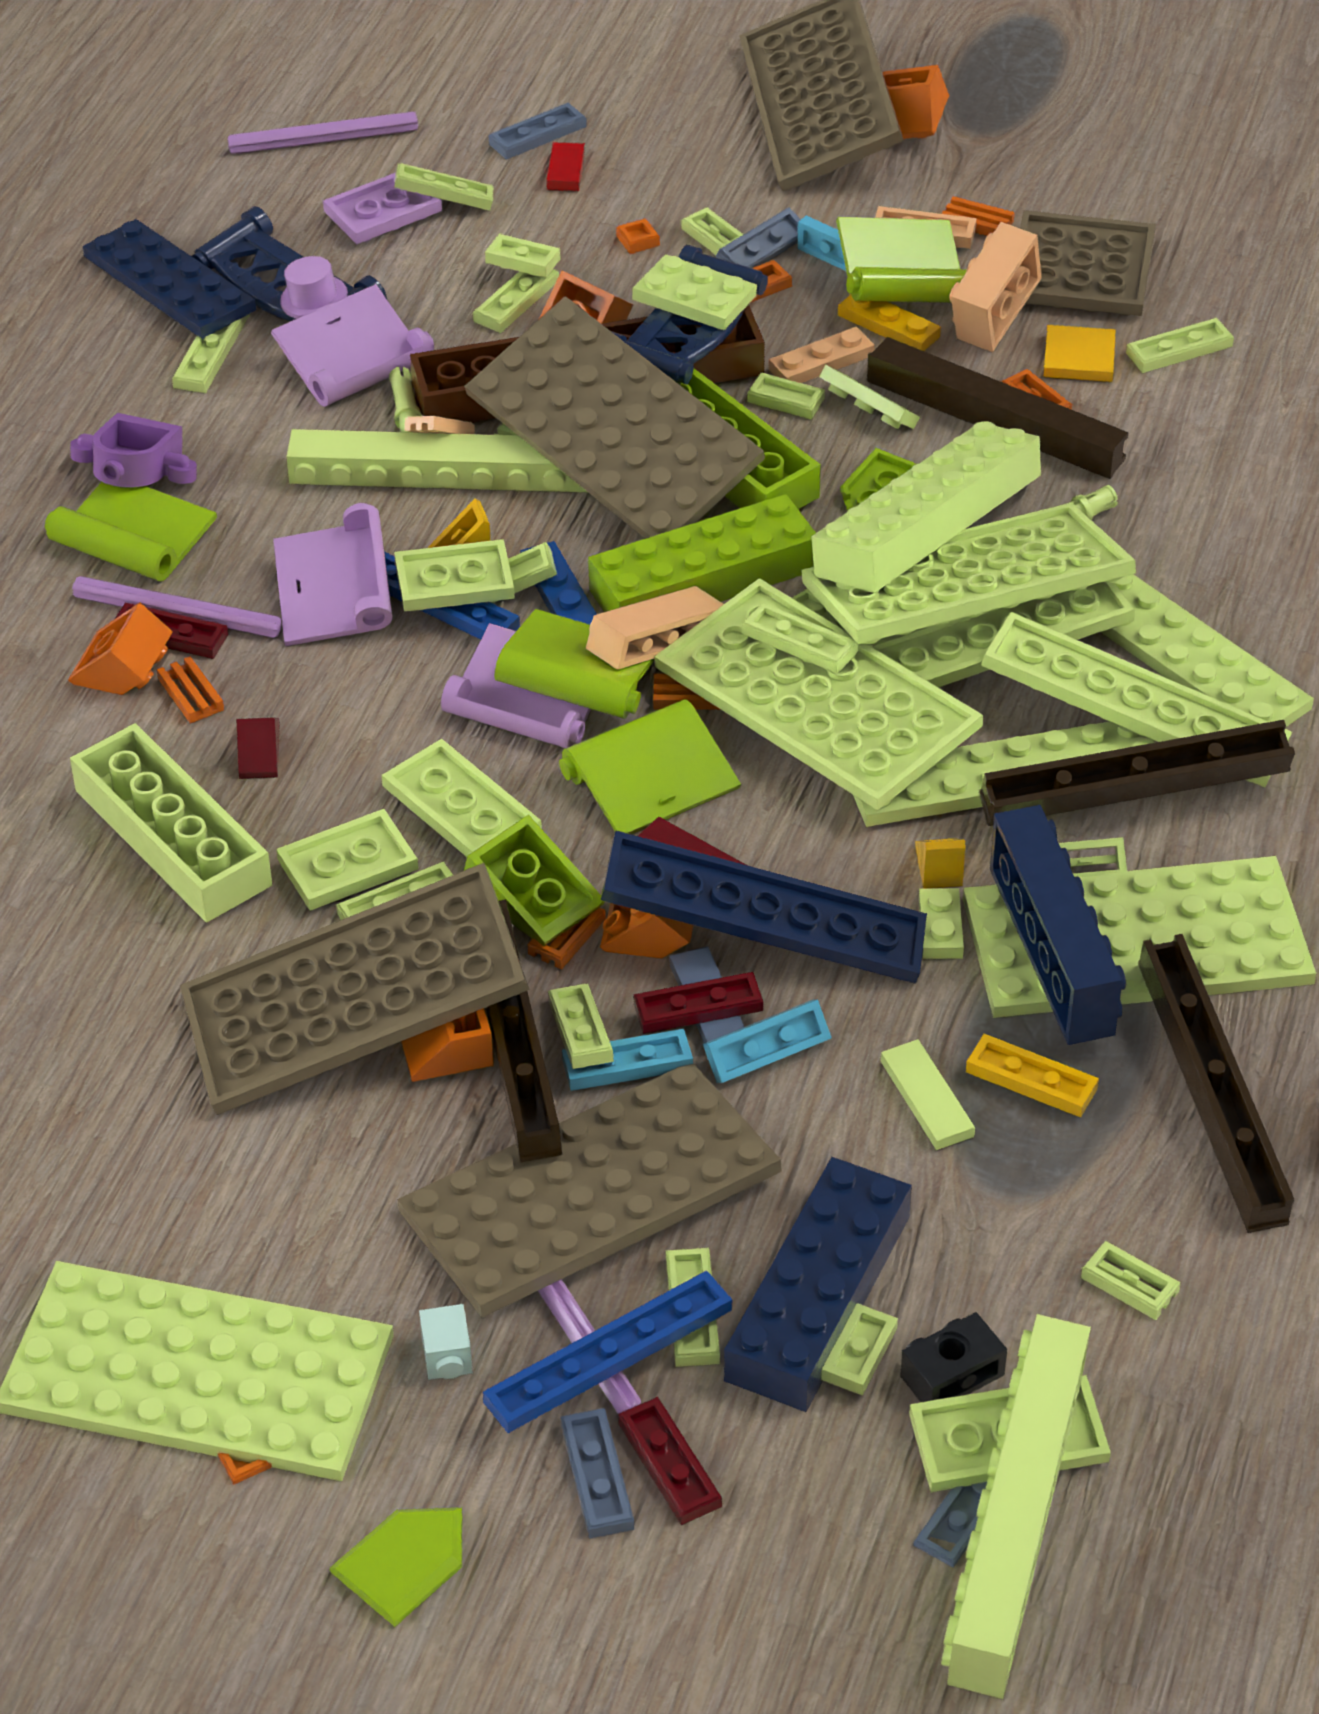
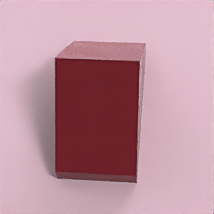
M279 718L236 719L239 779L278 777Z

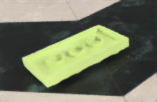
M443 739L438 740L381 775L382 786L466 857L528 814L542 829L541 820Z
M1087 1375L1082 1376L1060 1470L1107 1463L1110 1459V1448ZM1009 1388L910 1404L909 1415L930 1492L987 1482L989 1462L992 1450L997 1446L998 1428L1003 1408L1007 1407Z

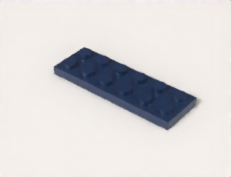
M137 219L126 222L121 227L105 235L98 236L95 240L82 246L86 259L201 339L256 311L254 298Z

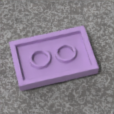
M395 173L323 200L324 212L356 244L369 241L374 237L441 212L442 205L439 198L394 188Z

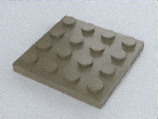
M1023 210L1020 229L1037 235L1042 279L1025 304L1142 316L1156 224Z

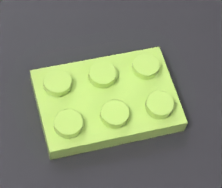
M665 254L632 288V300L725 330L756 297L757 284L745 281L740 277L714 271L706 266H699L684 261L676 256Z
M504 539L394 552L404 612L515 599L514 584Z
M385 809L276 849L279 863L310 911L418 870V858Z

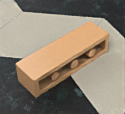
M697 586L600 613L593 616L589 627L586 649L617 670L654 659V656L724 604Z

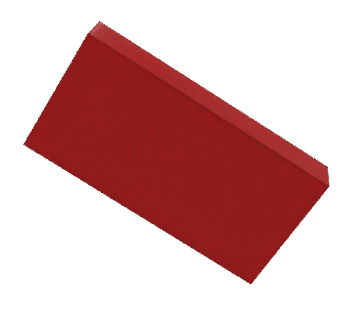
M553 142L546 180L547 190L579 191L585 156V143Z

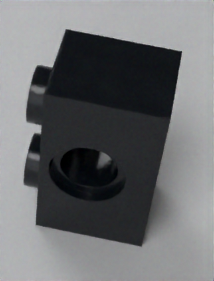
M974 1312L963 1319L957 1318L950 1321L942 1330L926 1338H918L912 1341L902 1350L900 1377L920 1402L968 1395L1005 1375L1007 1348L980 1315Z

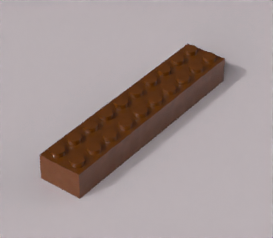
M749 304L745 307L740 320L727 338L708 355L693 364V367L714 384L737 379H748L764 373L765 341ZM648 316L602 323V325L611 332L626 336L628 340ZM696 324L676 325L686 335L696 334V329L702 327ZM519 337L410 354L412 386L422 416H437L471 423L496 419V417L467 395L464 386ZM683 342L660 343L671 353L681 352V346L686 345Z

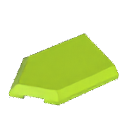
M875 448L840 486V493L847 511L862 503L871 494L890 484L892 480L912 469L916 463Z
M462 1507L397 1509L334 1563L329 1570L336 1578L396 1627L462 1568Z

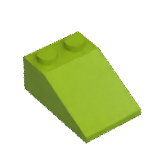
M529 814L467 856L464 870L484 863L498 901L506 899L511 924L537 940L543 946L605 904V901H601V894Z

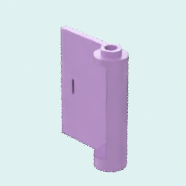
M376 284L271 331L280 348L315 399L323 407L388 379L390 372L396 367H400V373L403 372V367L410 369V354L434 350V342L430 334L426 331L423 332L418 327L408 331Z
M357 503L349 507L343 513L344 526L273 539L285 646L379 630L391 623L392 610L379 511L374 506Z
M489 623L463 677L452 675L448 679L441 698L442 710L563 748L580 743L585 732V721L591 709L495 680L494 674L498 656L504 645L516 631Z

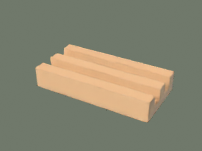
M414 416L405 418L404 431L414 433L475 434V425L471 422L437 416Z

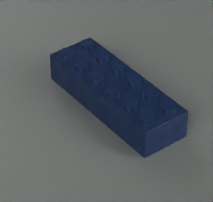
M1041 805L995 813L990 871L1067 1044L1072 1045L1115 1036L1117 1019L1122 1017L1120 996L1121 990L1126 988L1125 974L1122 967L1115 965L1112 959L1111 944L1108 937L1101 935L1098 929V919L1092 905L1088 906L1084 899V888L1080 877H1074L1071 871L1070 857L1067 849L1061 848L1057 841V830L1052 819L1047 820Z
M831 1157L724 1349L725 1382L807 1412L823 1382L821 1380V1373L828 1356L856 1304L864 1305L910 1218L911 1184Z

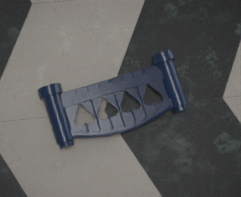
M253 206L241 215V220L197 248L192 257L211 270L213 268L216 269L221 277L254 298L258 308L291 322L295 318L287 315L281 308V295L283 291L275 289L286 285L284 272L287 266L304 256L271 237L273 225L270 218L260 207ZM256 255L252 266L249 268H240L238 263L231 262L235 258ZM278 269L275 279L271 282H263L261 277L253 276L257 272ZM370 275L360 279L354 284V287L342 281L347 287V297L376 284L387 299L386 292L380 282Z
M688 244L683 247L679 254V258L699 266H706L714 271L740 277L745 281L757 284L756 294L762 295L765 292L768 277L763 275L762 271L703 254L701 248ZM655 308L628 340L624 335L612 333L679 385L682 383L688 384L693 375V364L708 355L727 338L737 325L744 310L725 330H721ZM696 324L702 327L696 329V334L686 335L676 325ZM686 343V345L681 346V352L671 353L660 344Z

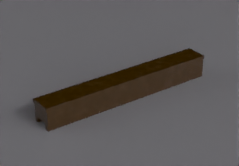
M889 337L873 352L868 354L867 382L973 425L979 422H992L997 427L1022 429L1025 433L1039 436L1040 452L1108 479L1113 477V473L1126 460L1123 446L1128 438L1129 432Z
M1278 720L984 773L979 796L988 826H993L995 813L1041 805L1045 815L1049 816L1290 772L1295 751L1293 746H1289L1285 734V721Z
M506 899L499 900L502 913L504 915L508 930L510 932L514 947L516 949L520 961ZM525 991L486 1007L520 1163L563 1155L559 1121L528 991Z
M1183 934L1174 935L1172 942L1153 945L1151 940L1143 941L1140 960L1138 961L1139 969L1247 1232L1252 1233L1289 1225V1218L1294 1203L1293 1194Z

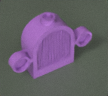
M116 413L94 435L84 433L70 443L71 459L80 463L93 462L94 476L109 485L141 487L153 484L163 476H168L170 481L178 484L192 483L197 479L196 462L182 454V426Z

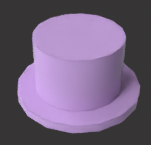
M317 256L303 257L293 261L285 269L284 277L287 288L281 295V308L287 315L295 319L347 297V287L342 280L333 276L331 264L327 259Z

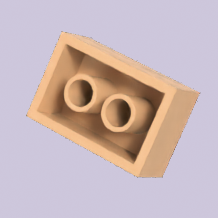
M1000 222L994 233L988 234L983 249L977 258H972L965 276L960 283L957 282L953 286L950 293L953 323H955L957 339L990 352L995 350L1042 279L1036 234Z

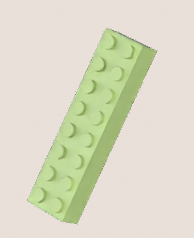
M992 422L976 423L971 429L955 437L952 442L935 451L924 461L914 465L912 469L892 480L890 484L871 494L862 503L849 509L847 513L811 536L815 577L876 593L1041 476L1039 436L1025 433L1022 429L997 427Z
M1037 1314L1033 1330L1024 1329L1018 1351L1019 1360L1017 1368L1013 1369L1009 1385L1007 1407L1003 1408L1000 1419L997 1446L993 1448L989 1462L986 1489H983L981 1493L975 1531L972 1530L968 1543L964 1573L961 1572L957 1586L954 1613L949 1617L945 1633V1647L941 1665L949 1667L947 1685L1004 1699L1083 1376L1091 1330L1089 1326Z

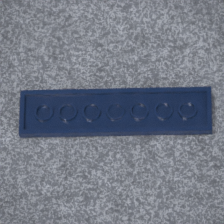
M615 831L601 901L916 984L921 970L927 913Z

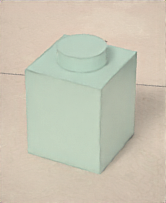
M459 1304L419 1310L428 1380L438 1378L453 1379L460 1375L473 1374L471 1347L464 1305Z

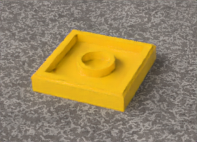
M1047 325L1043 377L1113 382L1116 329Z

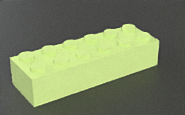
M136 723L70 757L76 792L206 923L273 886L268 852Z

